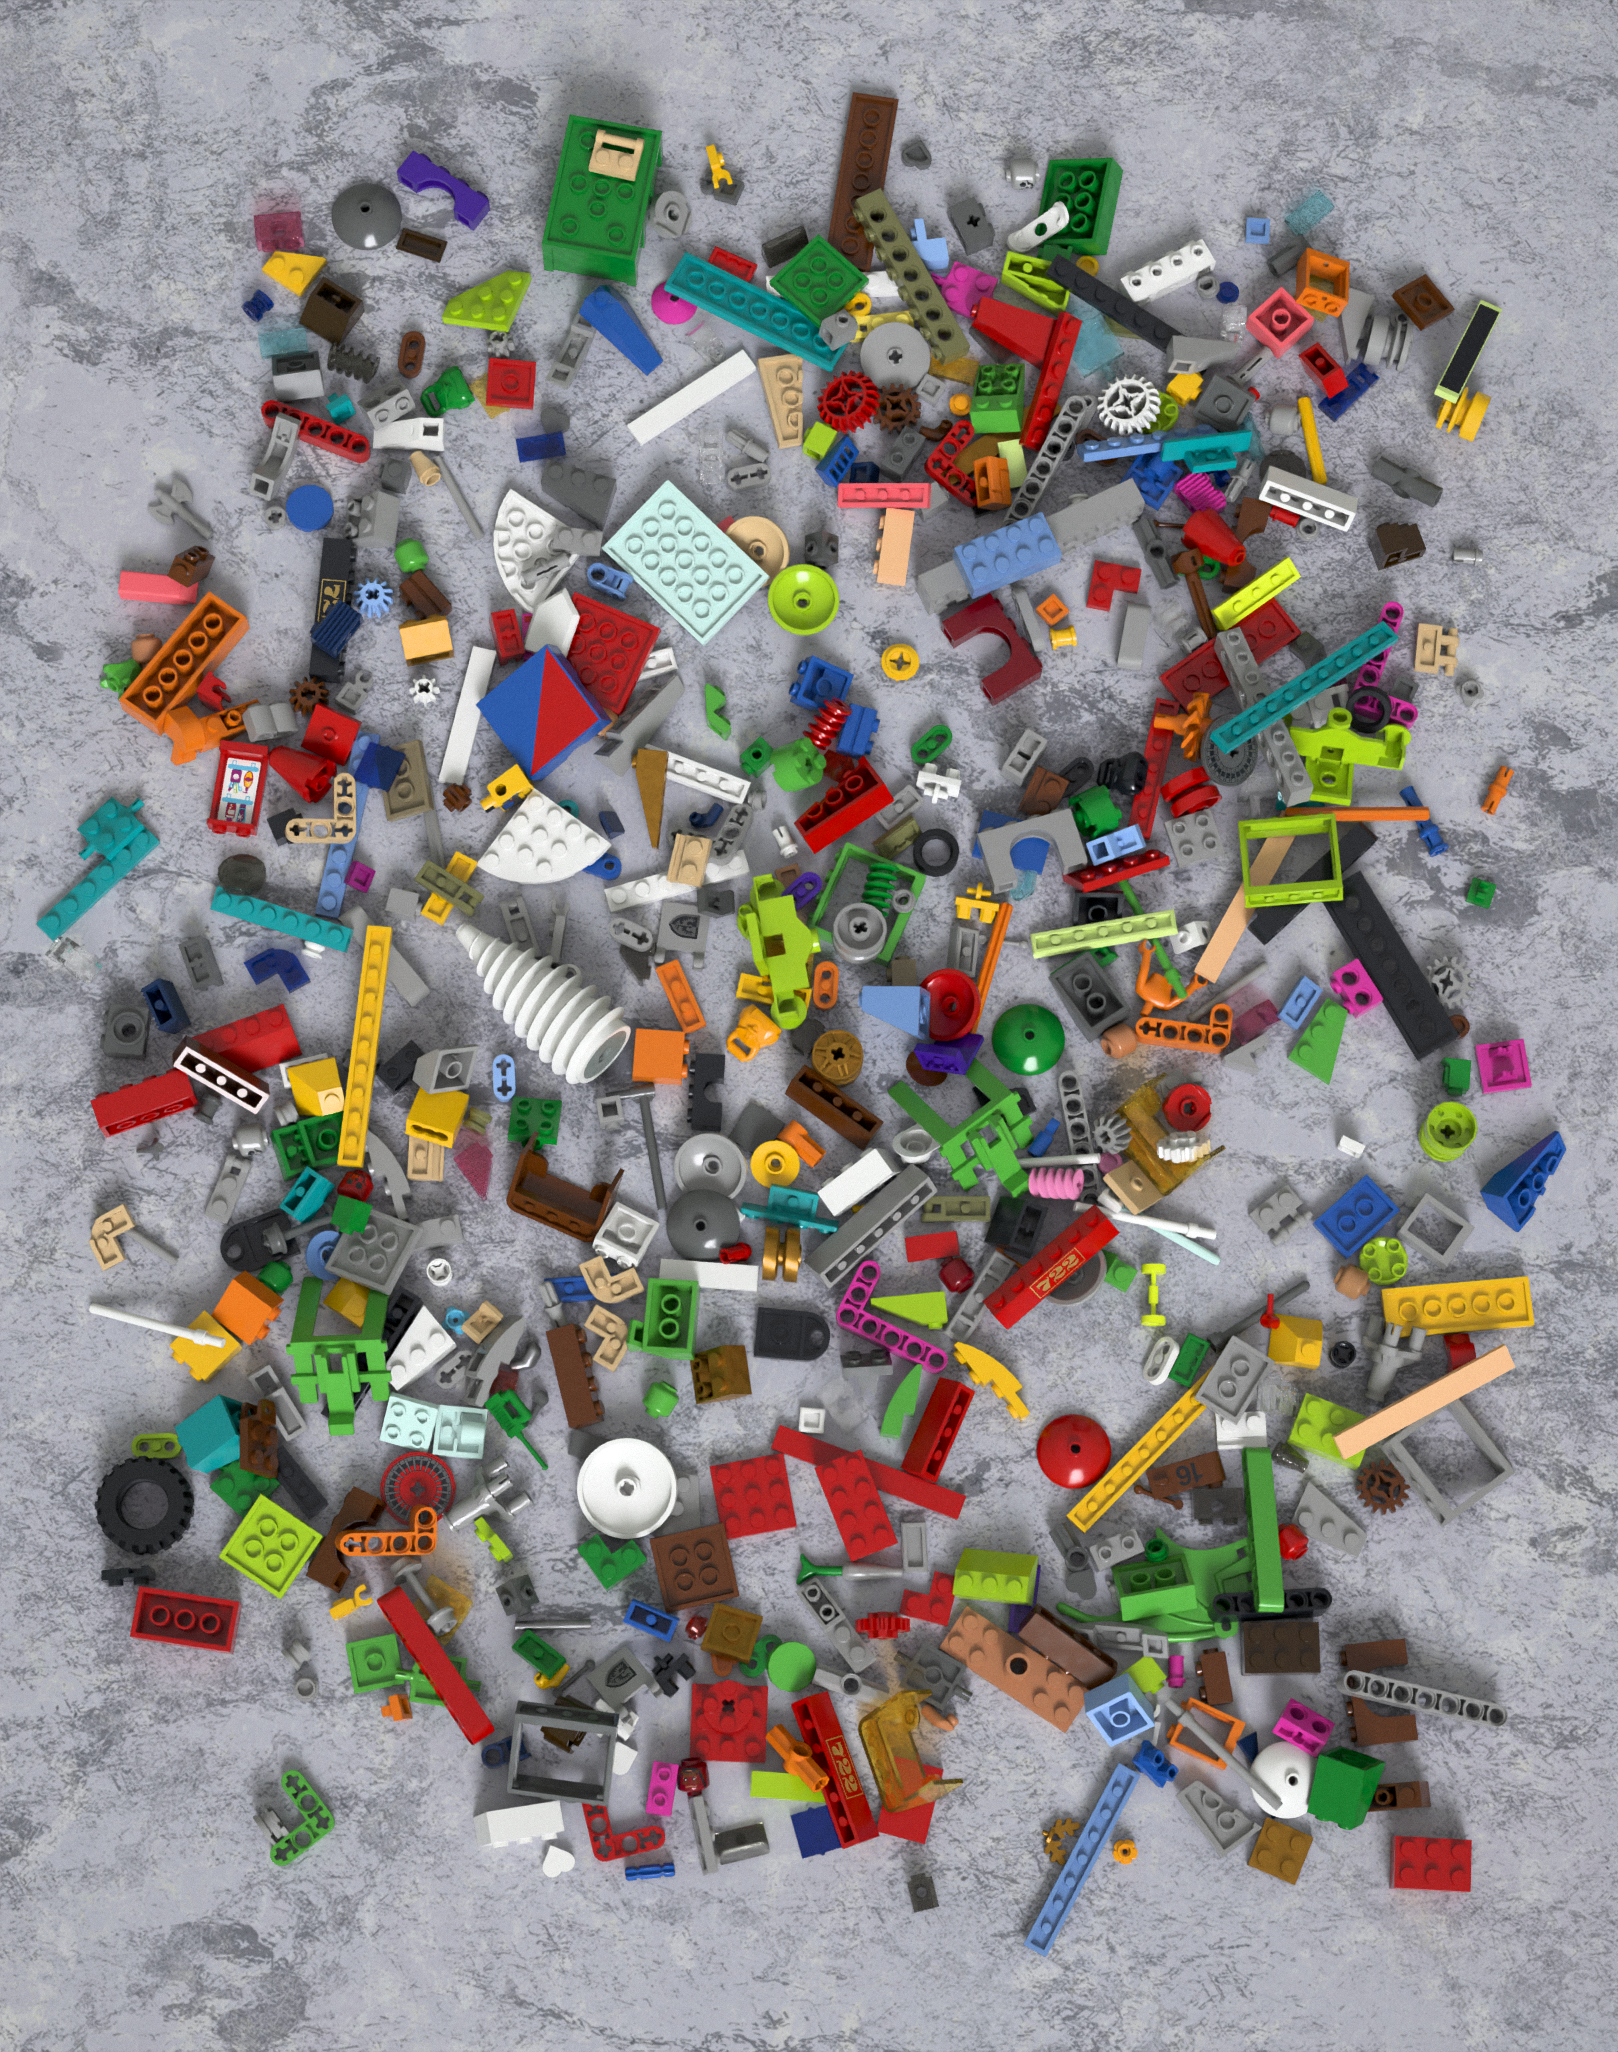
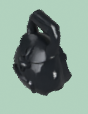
M1137 751L1129 752L1120 758L1106 759L1100 763L1096 783L1099 787L1105 785L1107 789H1116L1122 795H1140L1147 778L1148 761ZM1111 764L1109 782L1106 783L1109 765Z

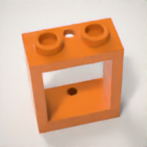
M1307 247L1297 262L1295 303L1339 317L1348 304L1350 262ZM1309 274L1334 282L1333 294L1309 286Z
M1189 1697L1186 1702L1182 1700L1180 1706L1185 1711L1187 1709L1191 1711V1708H1194L1231 1726L1223 1747L1232 1755L1237 1744L1236 1742L1246 1723L1192 1697ZM1179 1722L1176 1725L1171 1724L1166 1738L1170 1739L1167 1745L1221 1771L1226 1769L1227 1764L1219 1756L1215 1759L1177 1741L1183 1726Z

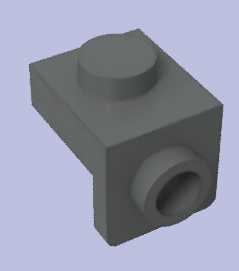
M1307 631L1288 644L1289 650L1304 662L1306 671L1327 658L1324 645Z
M707 888L697 889L698 913L716 919L734 914V891L717 892Z

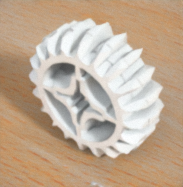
M1126 374L1124 380L1116 377V383L1108 382L1109 389H1102L1103 397H1098L1100 404L1097 406L1099 418L1105 428L1110 429L1113 434L1119 432L1122 437L1127 432L1129 435L1134 434L1135 431L1142 434V428L1150 429L1149 422H1156L1157 418L1155 415L1160 414V408L1158 407L1161 405V400L1158 398L1159 393L1157 389H1154L1155 387L1152 382H1148L1144 377L1139 379L1136 374L1131 379ZM1126 400H1128L1129 403L1131 404L1130 407H1131L1132 411H1130L1129 408L1127 407L1128 404H1127Z

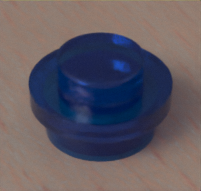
M1232 282L1221 283L1220 290L1216 295L1217 300L1224 305L1235 303L1239 297L1238 287Z

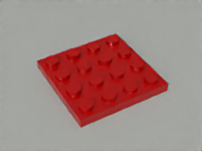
M574 592L571 600L580 615V619L566 659L577 672L583 686L594 695L599 704L620 716L630 699L661 629Z

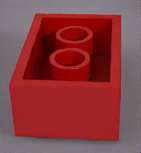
M1410 1836L1391 1837L1390 1889L1457 1893L1471 1892L1472 1840Z

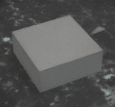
M926 373L914 394H918V398L935 407L946 390L947 384Z

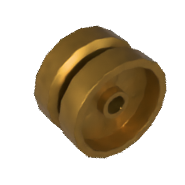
M766 1226L762 1280L775 1281L778 1266H783V1281L797 1283V1271L801 1263L802 1244H800L801 1228L788 1227L785 1231V1243L780 1242L781 1230L779 1227Z

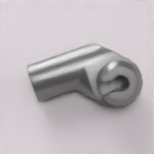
M537 1342L527 1344V1350L522 1358L510 1361L512 1373L535 1367L541 1356V1348Z

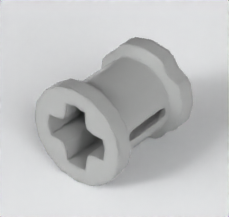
M1195 625L1192 627V631L1185 636L1176 638V642L1182 652L1189 656L1192 650L1201 644L1207 643L1208 638L1204 631Z

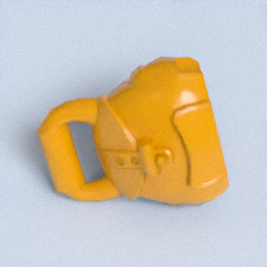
M754 1004L746 1006L739 1014L737 1027L726 1040V1049L739 1061H750L756 1056L760 1048L773 1045V1043L778 1041L781 1028ZM739 1037L746 1046L751 1048L748 1055L733 1042L735 1038Z

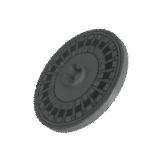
M1224 714L1215 718L1206 728L1201 742V760L1207 775L1215 783L1226 787L1238 786L1245 782L1252 774L1258 759V743L1254 736L1226 755L1210 739L1213 731L1238 716L1236 714Z

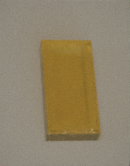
M932 356L928 374L973 386L979 362L959 358L942 366L940 361Z

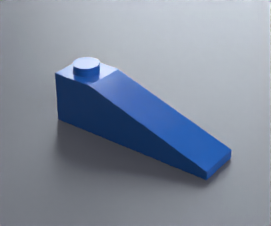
M610 284L600 285L585 298L579 314L646 376L663 362L628 301Z
M1558 1131L1552 1132L1494 1174L1480 1191L1487 1208L1515 1232H1519L1533 1216L1536 1210L1534 1204L1538 1196H1543L1546 1191L1544 1184L1548 1176L1555 1173L1566 1151L1565 1144Z

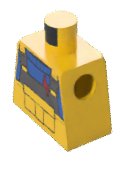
M516 764L487 785L490 795L479 802L487 813L498 806L506 812L525 801L535 786L523 769Z

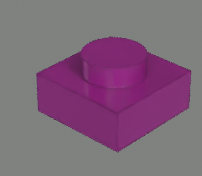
M352 861L343 883L362 893H367L376 871L358 861Z

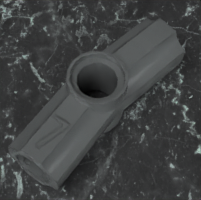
M1382 456L1371 472V476L1391 486L1393 492L1404 499L1414 498L1432 508L1438 504L1443 493L1442 487L1423 479L1417 471L1408 467L1402 468Z

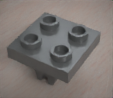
M874 1349L870 1353L860 1354V1351H848L845 1353L846 1355H840L843 1378L857 1377L862 1395H866L867 1388L871 1389L872 1395L876 1394L879 1375H893L890 1352H885L883 1349Z

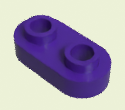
M813 872L803 873L782 892L781 897L793 895L797 913L819 894L822 887L821 878ZM805 884H811L813 889H806Z

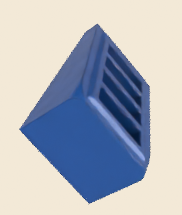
M844 435L814 469L826 485L836 488L858 456L859 451L849 437ZM846 445L851 451L849 454L844 450Z

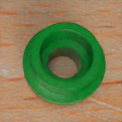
M1159 1538L1149 1540L1144 1548L1145 1557L1151 1562L1163 1561L1169 1555L1167 1543Z

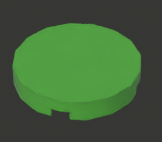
M788 1641L776 1645L769 1653L766 1661L769 1680L777 1688L787 1692L799 1691L807 1687L813 1680L816 1672V1659L813 1652L806 1645L797 1641Z

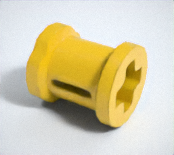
M1073 625L1060 630L1049 629L1052 650H1056L1059 646L1070 644L1077 646Z

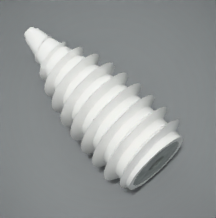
M464 923L457 929L456 935L458 940L469 953L470 959L474 960L477 964L478 976L485 977L484 991L487 994H494V1008L496 1010H504L503 1020L505 1023L515 1024L514 1031L517 1037H527V1047L533 1051L539 1050V1058L542 1062H552L554 1074H566V1080L569 1084L588 1083L598 1077L612 1064L623 1050L631 1033L630 1027L622 1021L624 1015L623 1007H617L610 1011L608 1009L611 1003L610 996H603L596 1000V985H590L585 989L580 988L583 982L581 974L575 975L570 979L566 978L568 965L564 964L556 969H552L553 956L548 955L541 960L535 959L537 952L535 947L522 952L518 950L519 942L516 941L508 945L500 941V937L494 938L471 924L467 925Z

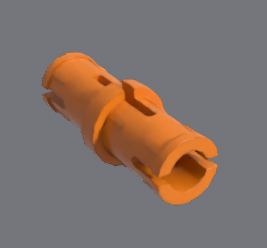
M1500 766L1493 784H1490L1488 787L1489 793L1481 806V810L1483 812L1488 810L1487 814L1495 815L1501 798L1505 797L1507 793V785L1514 774L1512 769L1506 772L1508 767Z

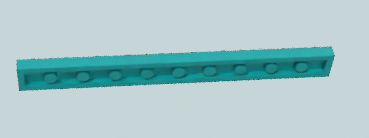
M1384 621L1380 622L1213 731L1210 739L1225 755L1397 643L1399 637Z

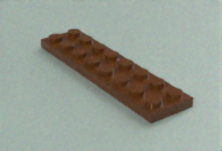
M853 92L827 242L859 271L870 272L874 245L872 241L869 242L864 234V227L861 222L856 221L853 209L856 199L880 188L884 192L899 99ZM871 217L873 221L879 222L878 217Z

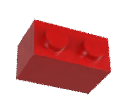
M1318 342L1298 355L1306 374L1329 399L1349 386L1340 365Z

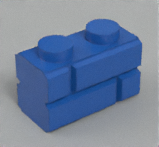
M851 703L849 707L853 712L851 715H846L847 721L843 724L836 753L859 760L863 755L865 757L866 754H871L874 741H870L872 732L877 733L880 719H877L876 710Z
M633 1598L623 1622L626 1625L671 1643L680 1618Z

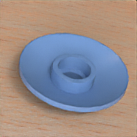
M319 1232L312 1237L307 1245L305 1253L307 1267L319 1279L333 1280L339 1277L325 1270V1266L342 1236L338 1232ZM323 1251L326 1252V1258L324 1260L322 1258Z

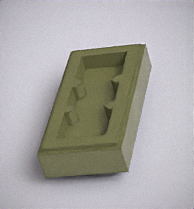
M908 815L872 842L879 856L891 860L914 843L922 834V831L914 817Z

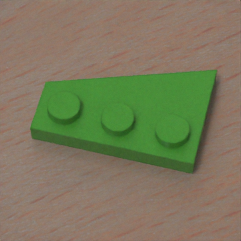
M1327 998L1288 1057L1290 1061L1327 1085L1331 1081L1348 1010Z

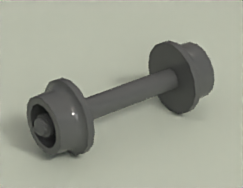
M325 1202L323 1204L326 1215L281 1232L276 1222L272 1223L270 1228L263 1231V1245L268 1248L271 1254L279 1252L285 1254L287 1253L285 1241L330 1224L333 1231L339 1233V1226L330 1223L337 1202L331 1204Z

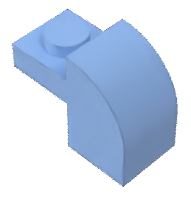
M914 219L913 228H910V239L926 269L948 268L949 256L946 238L927 239L924 219Z
M1136 824L1086 843L1092 862L1096 866L1146 847V843L1139 825Z

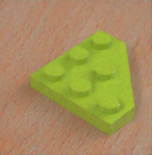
M508 270L450 299L442 315L443 323L509 332L532 281L530 273Z

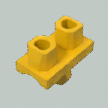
M978 882L977 888H967V894L975 895L976 898L956 895L957 918L970 919L971 908L974 907L981 909L979 921L992 923L995 911L999 909V902L981 899V897L990 898L991 891L983 890V882Z

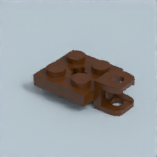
M260 1399L258 1405H253L249 1402L242 1403L240 1420V1469L268 1479L278 1477L277 1468L279 1465L277 1458V1428L271 1427L276 1425V1408L272 1401Z

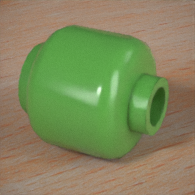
M407 538L396 545L394 557L403 573L414 574L420 569L422 571L426 569L425 565L429 561V556L419 540Z
M663 1380L660 1383L653 1382L642 1399L643 1404L647 1407L645 1412L656 1419L659 1416L669 1417L679 1401V1396L676 1394L678 1390Z

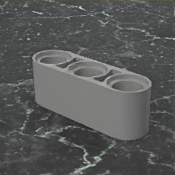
M1128 602L1117 658V668L1140 672L1152 606Z

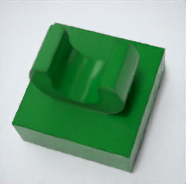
M1473 877L1465 902L1489 909L1496 884Z

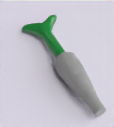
M802 1553L800 1561L803 1568L798 1575L796 1584L800 1585L804 1580L816 1575L842 1576L847 1581L903 1577V1567H890L857 1561L846 1562L843 1566H816Z

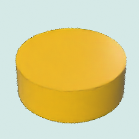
M1082 256L1077 260L1076 266L1093 277L1097 276L1099 264L1094 257Z

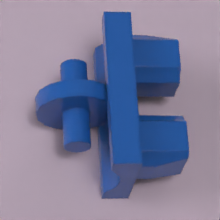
M1143 1740L1141 1750L1132 1761L1140 1773H1144L1157 1787L1163 1788L1166 1781L1172 1782L1175 1779L1179 1769L1174 1764H1171L1164 1757V1754L1149 1740Z

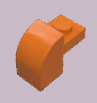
M188 706L166 712L163 731L174 742L170 760L175 766L195 760L198 749L205 747V735L199 719Z

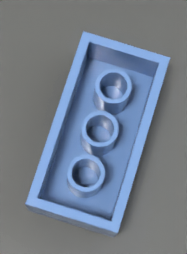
M1040 512L955 547L953 559L972 599L1059 564L1062 553L1043 512Z

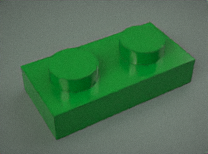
M529 1629L511 1647L513 1652L549 1680L566 1663L565 1657Z

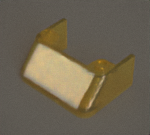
M1165 1072L1143 1084L1113 1114L1120 1113L1121 1119H1127L1126 1125L1132 1127L1129 1133L1133 1138L1129 1141L1128 1147L1123 1152L1130 1160H1133L1163 1196H1168L1203 1170L1226 1148L1224 1145H1221L1209 1154H1203L1204 1157H1197L1198 1160L1194 1162L1173 1163L1172 1159L1165 1161L1164 1158H1159L1156 1143H1158V1140L1164 1139L1165 1136L1170 1137V1133L1155 1116L1161 1108V1099L1154 1088L1168 1076Z
M931 1689L900 1691L863 1717L859 1722V1736L882 1804L887 1812H902L939 1800L963 1784L962 1778L943 1780L937 1774L926 1777L911 1733L920 1723L921 1716L917 1704L932 1694Z

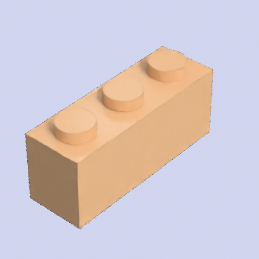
M887 508L886 516L881 515L879 529L884 530L883 538L878 537L876 552H881L880 560H875L873 574H878L877 583L905 586L915 511Z

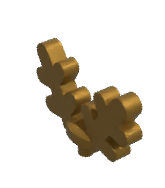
M1066 1818L1064 1825H1062L1061 1819H1057L1055 1826L1051 1827L1049 1832L1046 1830L1042 1831V1835L1046 1836L1045 1843L1047 1844L1043 1852L1049 1854L1051 1851L1050 1861H1057L1059 1865H1064L1066 1862L1062 1856L1066 1855V1850H1059L1057 1847L1061 1846L1062 1842L1053 1841L1052 1839L1054 1834L1063 1839L1065 1837L1063 1832H1066L1069 1836L1074 1835L1073 1830L1079 1829L1080 1824L1078 1822L1071 1823V1818Z

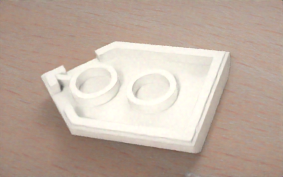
M566 588L536 605L523 642L525 651L537 653L546 644L558 646L564 656L567 657L580 615Z

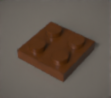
M1426 274L1396 290L1392 295V298L1420 331L1449 316L1455 310Z

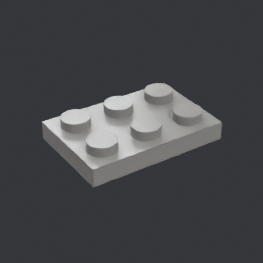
M1233 1335L1195 1395L1194 1400L1234 1425H1237L1275 1361Z

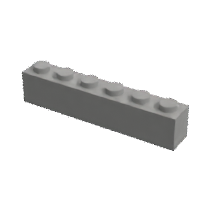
M911 1163L803 1262L812 1275L830 1289L938 1190L929 1176Z

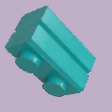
M308 1166L305 1167L300 1174L301 1176L296 1180L278 1206L301 1223H306L313 1219L335 1187L334 1184Z

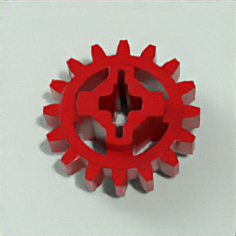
M898 1612L867 1613L868 1618L855 1620L856 1632L868 1634V1639L888 1640L898 1638V1633L910 1631V1619L898 1617Z

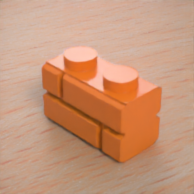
M987 456L973 461L978 508L996 511L1011 506L1012 495L1010 492L1007 459Z

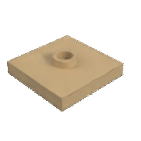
M1133 1160L1126 1162L1103 1177V1180L1133 1215H1137L1164 1197Z

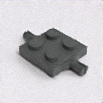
M923 1642L919 1651L912 1658L898 1650L893 1659L906 1666L905 1676L899 1687L937 1709L943 1711L948 1701L954 1695L969 1702V1697L973 1693L960 1686L961 1678L968 1666L930 1644Z

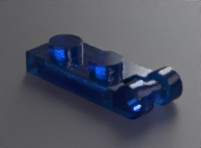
M1362 362L1346 377L1349 384L1347 388L1330 399L1326 396L1318 404V408L1334 423L1379 380V377L1375 373L1371 374L1367 370V366ZM1362 377L1365 382L1362 383L1357 378Z

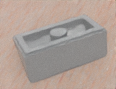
M956 926L950 930L946 968L962 971L971 978H975L980 930Z

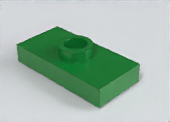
M1188 1333L1167 1378L1190 1388L1211 1343Z

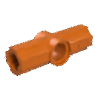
M782 1724L774 1726L767 1733L765 1738L784 1759L782 1765L785 1771L792 1775H798L813 1793L819 1792L828 1784L830 1778L811 1758L813 1752L808 1744L796 1741Z

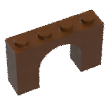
M1405 1638L1346 1644L1342 1646V1651L1338 1653L1340 1666H1344L1345 1672L1357 1670L1369 1673L1374 1669L1405 1666L1408 1664ZM1348 1676L1347 1685L1352 1689L1354 1687V1679ZM1348 1695V1702H1345V1711L1347 1717H1351L1352 1727L1348 1728L1349 1740L1354 1742L1355 1748L1415 1742L1418 1740L1415 1714L1382 1717L1371 1712L1362 1698Z

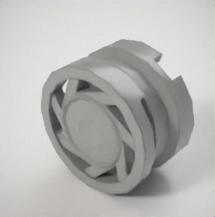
M270 1805L266 1806L264 1812L260 1815L253 1816L254 1821L273 1846L277 1844L276 1841L280 1837H286L290 1834L286 1825Z

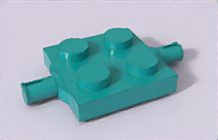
M111 797L77 829L88 843L78 855L85 861L93 852L104 855L110 861L145 828L134 815L145 804L137 798L129 807H126Z

